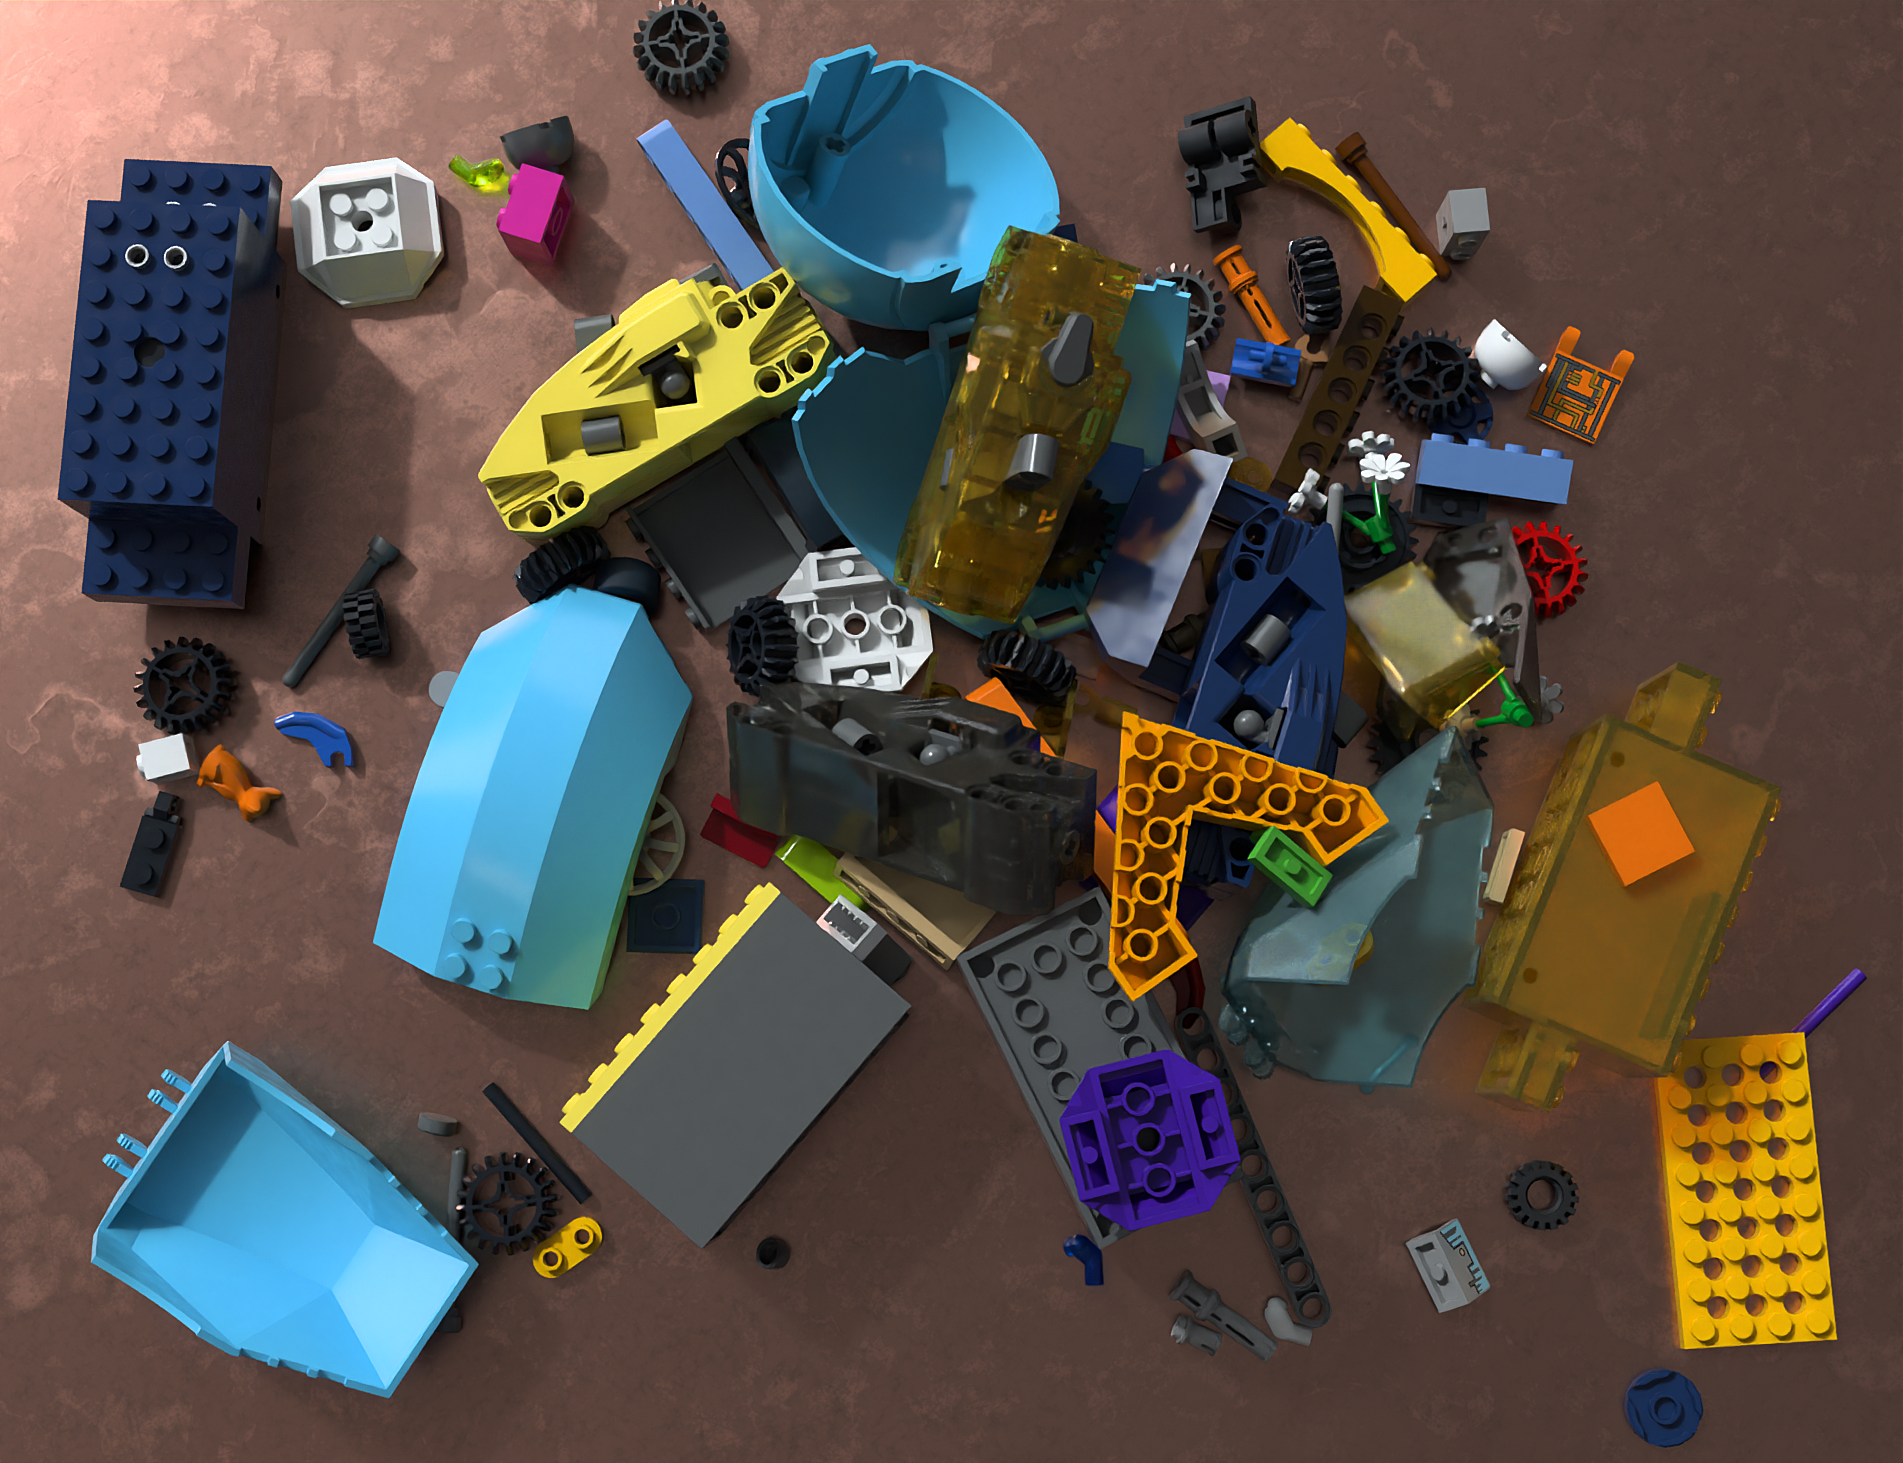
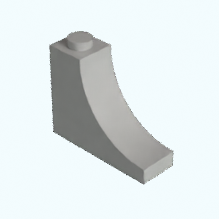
M841 894L816 921L819 926L888 986H891L894 981L900 980L906 974L909 964L914 959L887 934L886 930Z

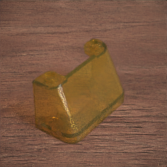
M1410 561L1345 595L1347 632L1402 699L1415 712L1435 728H1438L1502 673L1506 667L1497 658L1502 652L1488 636L1482 640L1476 636L1436 590L1437 587L1433 581L1438 577L1423 561L1418 565Z

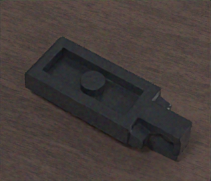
M159 791L153 809L147 807L144 816L142 815L119 887L159 898L182 829L179 826L181 817L175 815L180 797L177 795Z

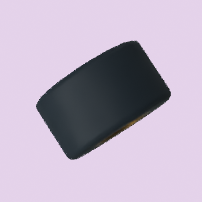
M613 557L604 560L597 566L593 590L642 604L648 616H651L657 609L661 576L656 568L642 560L630 557Z

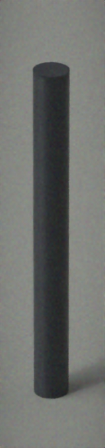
M494 1082L488 1085L482 1091L483 1094L579 1204L582 1205L592 1196L589 1190Z

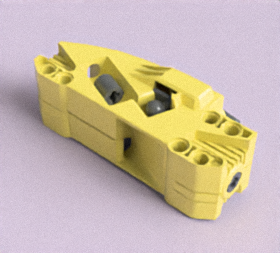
M712 263L680 281L671 279L645 294L620 314L619 324L617 325L612 314L575 319L574 329L578 354L533 393L499 438L480 470L478 477L486 485L488 494L508 530L520 536L531 545H544L551 538L559 536L562 532H569L572 528L588 526L594 527L596 530L606 523L609 513L720 449L724 446V443L736 436L738 438L749 432L759 423L773 417L781 418L780 416L783 412L798 406V400L807 388L813 391L826 377L827 367L837 359L833 351L834 344L812 305L801 296L794 280L783 267L735 294L729 287L718 265ZM667 397L673 399L674 406L668 407Z

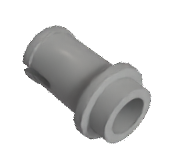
M1179 1315L1171 1331V1336L1176 1338V1343L1181 1345L1185 1342L1208 1353L1212 1357L1218 1350L1223 1337L1222 1333L1215 1332L1194 1322L1193 1317L1190 1315L1186 1317Z

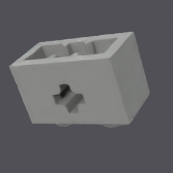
M1486 188L1448 191L1436 214L1441 256H1451L1454 260L1470 258L1473 254L1477 253L1490 231Z

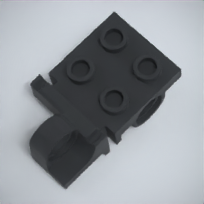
M1251 96L1184 116L1185 128L1180 129L1178 132V145L1184 161L1188 164V171L1185 172V177L1190 182L1186 183V189L1191 194L1193 229L1197 234L1212 229L1222 235L1240 230L1242 218L1234 196L1267 187V178L1258 170V168L1262 167L1256 102Z

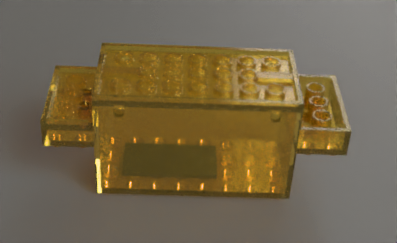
M1678 661L1638 686L1625 721L1606 713L1570 735L1507 890L1504 902L1500 907L1461 1003L1462 1007L1502 1024L1474 1092L1475 1094L1514 1111L1549 1113L1551 1107L1557 1108L1565 1091V1087L1561 1085L1566 1070L1572 1071L1578 1057L1627 1078L1668 1077L1669 1073H1674L1677 1070L1682 1058V1051H1679V1047L1683 1037H1688L1691 1034L1696 1023L1697 1016L1693 1014L1698 1000L1702 1001L1710 988L1711 979L1707 978L1712 964H1717L1723 955L1725 943L1721 942L1726 928H1731L1738 917L1739 907L1735 905L1740 893H1744L1752 881L1754 872L1750 870L1754 857L1760 856L1767 843L1768 836L1764 832L1768 821L1775 819L1782 804V800L1778 799L1782 787L1694 750L1695 748L1699 749L1704 743L1708 733V727L1704 726L1708 714H1713L1721 701L1722 692L1718 691L1722 679ZM1658 781L1695 852L1625 887H1621L1584 817Z

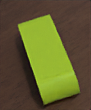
M800 826L774 853L829 903L832 904L841 894L864 913L871 907L832 874L839 860Z

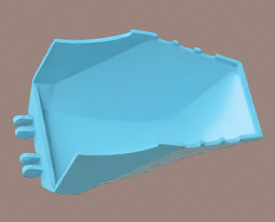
M227 1041L205 1064L193 1083H190L176 1072L165 1069L161 1077L169 1085L185 1092V1095L177 1103L164 1092L151 1089L147 1097L171 1112V1115L148 1148L128 1134H120L116 1140L120 1146L141 1157L134 1168L115 1154L107 1153L102 1160L108 1167L127 1177V1179L116 1193L93 1235L91 1263L128 1284L194 1331L196 1336L229 1355L248 1357L266 1362L268 1366L276 1368L281 1366L306 1373L307 1376L312 1378L321 1377L343 1383L345 1387L390 1398L479 1263L364 1145L261 1060Z

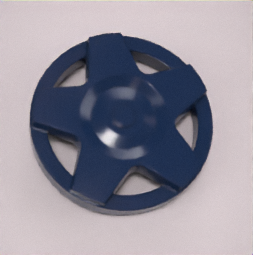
M1460 382L1444 385L1443 393L1452 390L1455 392L1459 388ZM1479 389L1475 397L1481 403L1473 402L1469 409L1462 408V415L1458 419L1449 414V421L1445 425L1439 420L1435 427L1433 425L1429 427L1426 423V418H1424L1426 430L1431 438L1432 433L1450 436L1456 434L1463 442L1453 443L1468 445L1469 439L1484 440L1493 423V408L1487 396ZM1486 421L1484 430L1479 435L1476 425Z

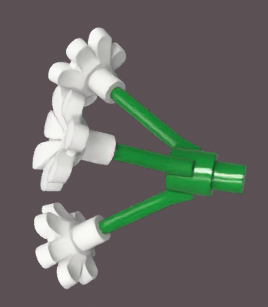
M1367 431L1362 433L1363 441L1359 439L1350 440L1346 450L1349 456H1356L1361 460L1359 463L1363 482L1372 483L1376 516L1363 522L1342 510V519L1358 528L1366 536L1370 535L1373 543H1378L1382 554H1387L1396 549L1391 537L1394 532L1389 523L1388 494L1392 491V484L1399 485L1404 482L1405 474L1409 472L1410 464L1401 462L1402 456L1398 453L1390 454L1388 459L1385 460L1386 452L1394 448V439L1390 438L1388 434H1381L1375 438L1373 431ZM1310 468L1307 471L1305 480L1298 489L1299 493L1293 494L1289 499L1288 503L1291 505L1288 510L1289 513L1297 514L1299 509L1308 503L1319 510L1322 508L1327 510L1328 497L1316 491V483L1320 475L1315 470L1313 471Z

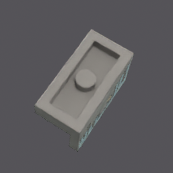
M1457 1218L1450 1220L1437 1230L1414 1237L1406 1242L1439 1313L1467 1305L1490 1289V1283Z

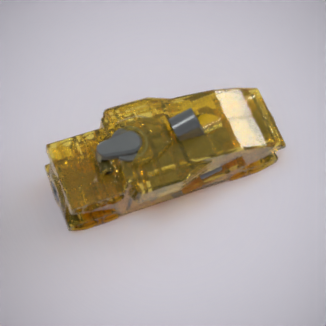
M1011 225L1007 227L992 256L980 293L977 315L918 496L911 506L897 549L893 582L896 585L907 587V595L930 601L937 606L969 616L979 615L1013 625L1056 545L1080 484L1108 450L1120 417L1132 377L1130 372L1122 367L1124 359L1113 353L1141 268L1103 256L1099 250L1052 234L1041 235Z

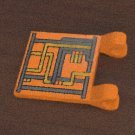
M1569 326L1562 333L1556 351L1526 416L1590 445H1594L1623 379L1634 360V354L1622 350L1615 357L1610 372L1570 355L1581 332Z

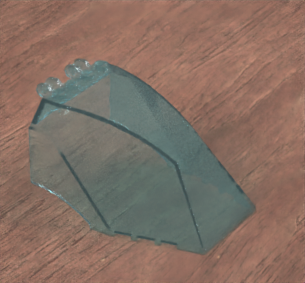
M1448 726L1367 787L1372 797L1389 819V822L1324 866L1333 876L1314 907L1305 908L1271 879L1255 901L1240 930L1229 959L1227 973H1224L1221 977V993L1229 1004L1220 1010V1020L1218 1021L1219 1029L1222 1033L1227 1034L1226 1037L1230 1044L1232 1043L1236 1047L1245 1044L1243 1061L1247 1067L1251 1068L1250 1071L1254 1078H1258L1261 1081L1270 1079V1076H1273L1272 1073L1275 1072L1273 1069L1277 1065L1317 1082L1412 1088L1419 1061L1438 1022L1467 987H1475L1481 956V946L1474 945L1477 919H1484L1485 914L1483 908H1478L1480 882H1488V873L1481 871L1483 847H1491L1495 805L1457 726ZM1370 930L1375 943L1374 953L1370 959L1353 970L1361 945ZM1249 1034H1251L1253 1040L1246 1044V1042L1249 1041L1248 1039L1250 1038Z

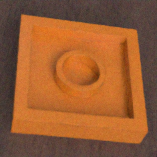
M1658 781L1584 817L1621 887H1625L1695 852Z

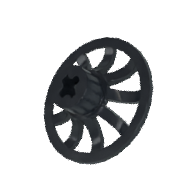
M736 138L728 141L719 149L714 164L715 176L727 205L734 215L760 229L754 213L749 189L748 168H746L743 156L736 150L738 148H746L749 151L750 139ZM726 155L735 161L738 171L731 167L723 166ZM724 176L732 178L735 182V186L730 191L726 186Z

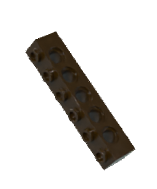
M1363 285L1272 480L1271 488L1289 496L1299 493L1298 489L1305 480L1307 471L1310 469L1302 463L1301 456L1312 454L1319 461L1318 467L1311 468L1320 475L1316 483V491L1324 493L1330 481V477L1324 474L1330 463L1337 465L1346 446L1339 443L1344 431L1352 432L1360 416V413L1354 409L1359 399L1367 400L1375 383L1374 380L1369 378L1374 366L1381 369L1390 351L1389 348L1384 346L1389 334L1396 337L1405 317L1399 315L1403 302ZM1364 326L1374 328L1377 331L1378 337L1375 339L1366 338L1362 334L1361 328ZM1349 358L1358 359L1363 364V370H1351L1347 366L1346 360ZM1342 390L1347 394L1349 401L1338 403L1332 398L1331 392ZM1319 422L1329 423L1333 427L1334 434L1329 436L1320 434L1316 424Z

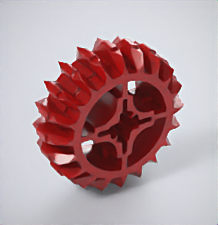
M1542 521L1536 531L1533 523L1527 522L1523 527V531L1515 526L1510 530L1511 537L1503 535L1498 540L1501 547L1495 546L1491 550V554L1497 560L1489 561L1487 568L1497 572L1488 577V583H1499V587L1493 591V596L1499 597L1504 594L1507 598L1503 601L1502 608L1506 609L1513 603L1516 605L1514 615L1517 617L1527 609L1529 620H1535L1539 612L1543 620H1549L1552 617V610L1560 616L1566 612L1565 605L1573 607L1577 603L1574 595H1581L1585 591V588L1578 582L1586 581L1589 574L1579 570L1588 564V560L1585 558L1577 559L1576 555L1583 548L1581 545H1576L1573 548L1570 546L1569 543L1574 538L1573 534L1569 533L1564 538H1561L1559 536L1561 526L1556 525L1551 532H1548L1547 522ZM1526 545L1527 553L1524 554L1525 564L1510 570V562L1515 549ZM1543 546L1551 549L1560 559L1548 557L1544 552ZM1535 565L1538 570L1543 569L1546 572L1540 577L1538 572L1532 573L1529 570ZM1565 572L1561 591L1559 594L1550 597L1548 590L1551 588V577ZM1515 583L1526 584L1531 589L1532 595L1536 597L1527 595Z

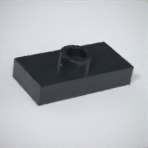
M1416 483L1413 487L1412 514L1410 515L1409 522L1482 532L1485 529L1489 494Z

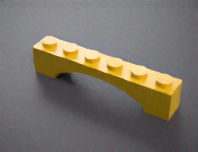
M1288 118L1260 142L1262 167L1277 183L1282 179H1286L1318 192L1336 205L1353 222L1364 237L1375 259L1379 273V280L1375 287L1379 292L1403 302L1401 312L1432 285L1437 276V273L1434 271V264L1426 255L1418 254L1414 250L1406 233L1398 227L1394 228L1385 219V212L1376 202H1369L1361 193L1359 184L1353 177L1345 176L1336 167L1337 163L1334 157L1327 150L1323 149L1321 151L1312 141L1313 138L1309 130L1304 125L1296 124L1291 118Z

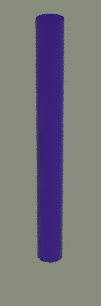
M1855 968L1789 1033L1804 1032L1806 1039L1867 979L1866 975ZM1768 1061L1762 1064L1759 1071L1762 1080L1777 1067L1774 1062Z

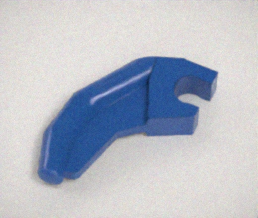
M294 711L275 719V728L280 730L283 735L308 740L316 748L326 767L334 768V757L339 753L344 754V766L355 767V750L346 729L319 713Z

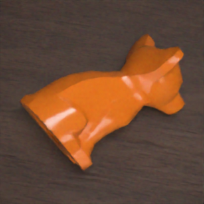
M222 744L215 747L208 754L201 766L199 779L196 783L200 788L211 786L225 799L238 803L242 818L247 822H252L254 818L263 815L269 808L270 800L280 798L281 791L275 788L252 787L241 763Z

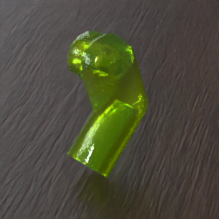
M458 154L449 163V170L471 186L481 187L496 182L504 173V165L497 158H490L489 160L472 164Z

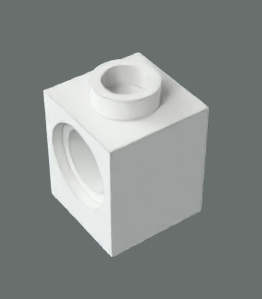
M180 733L138 744L140 755L137 756V766L141 776L146 777L147 781L162 784L196 775L200 772L192 737Z

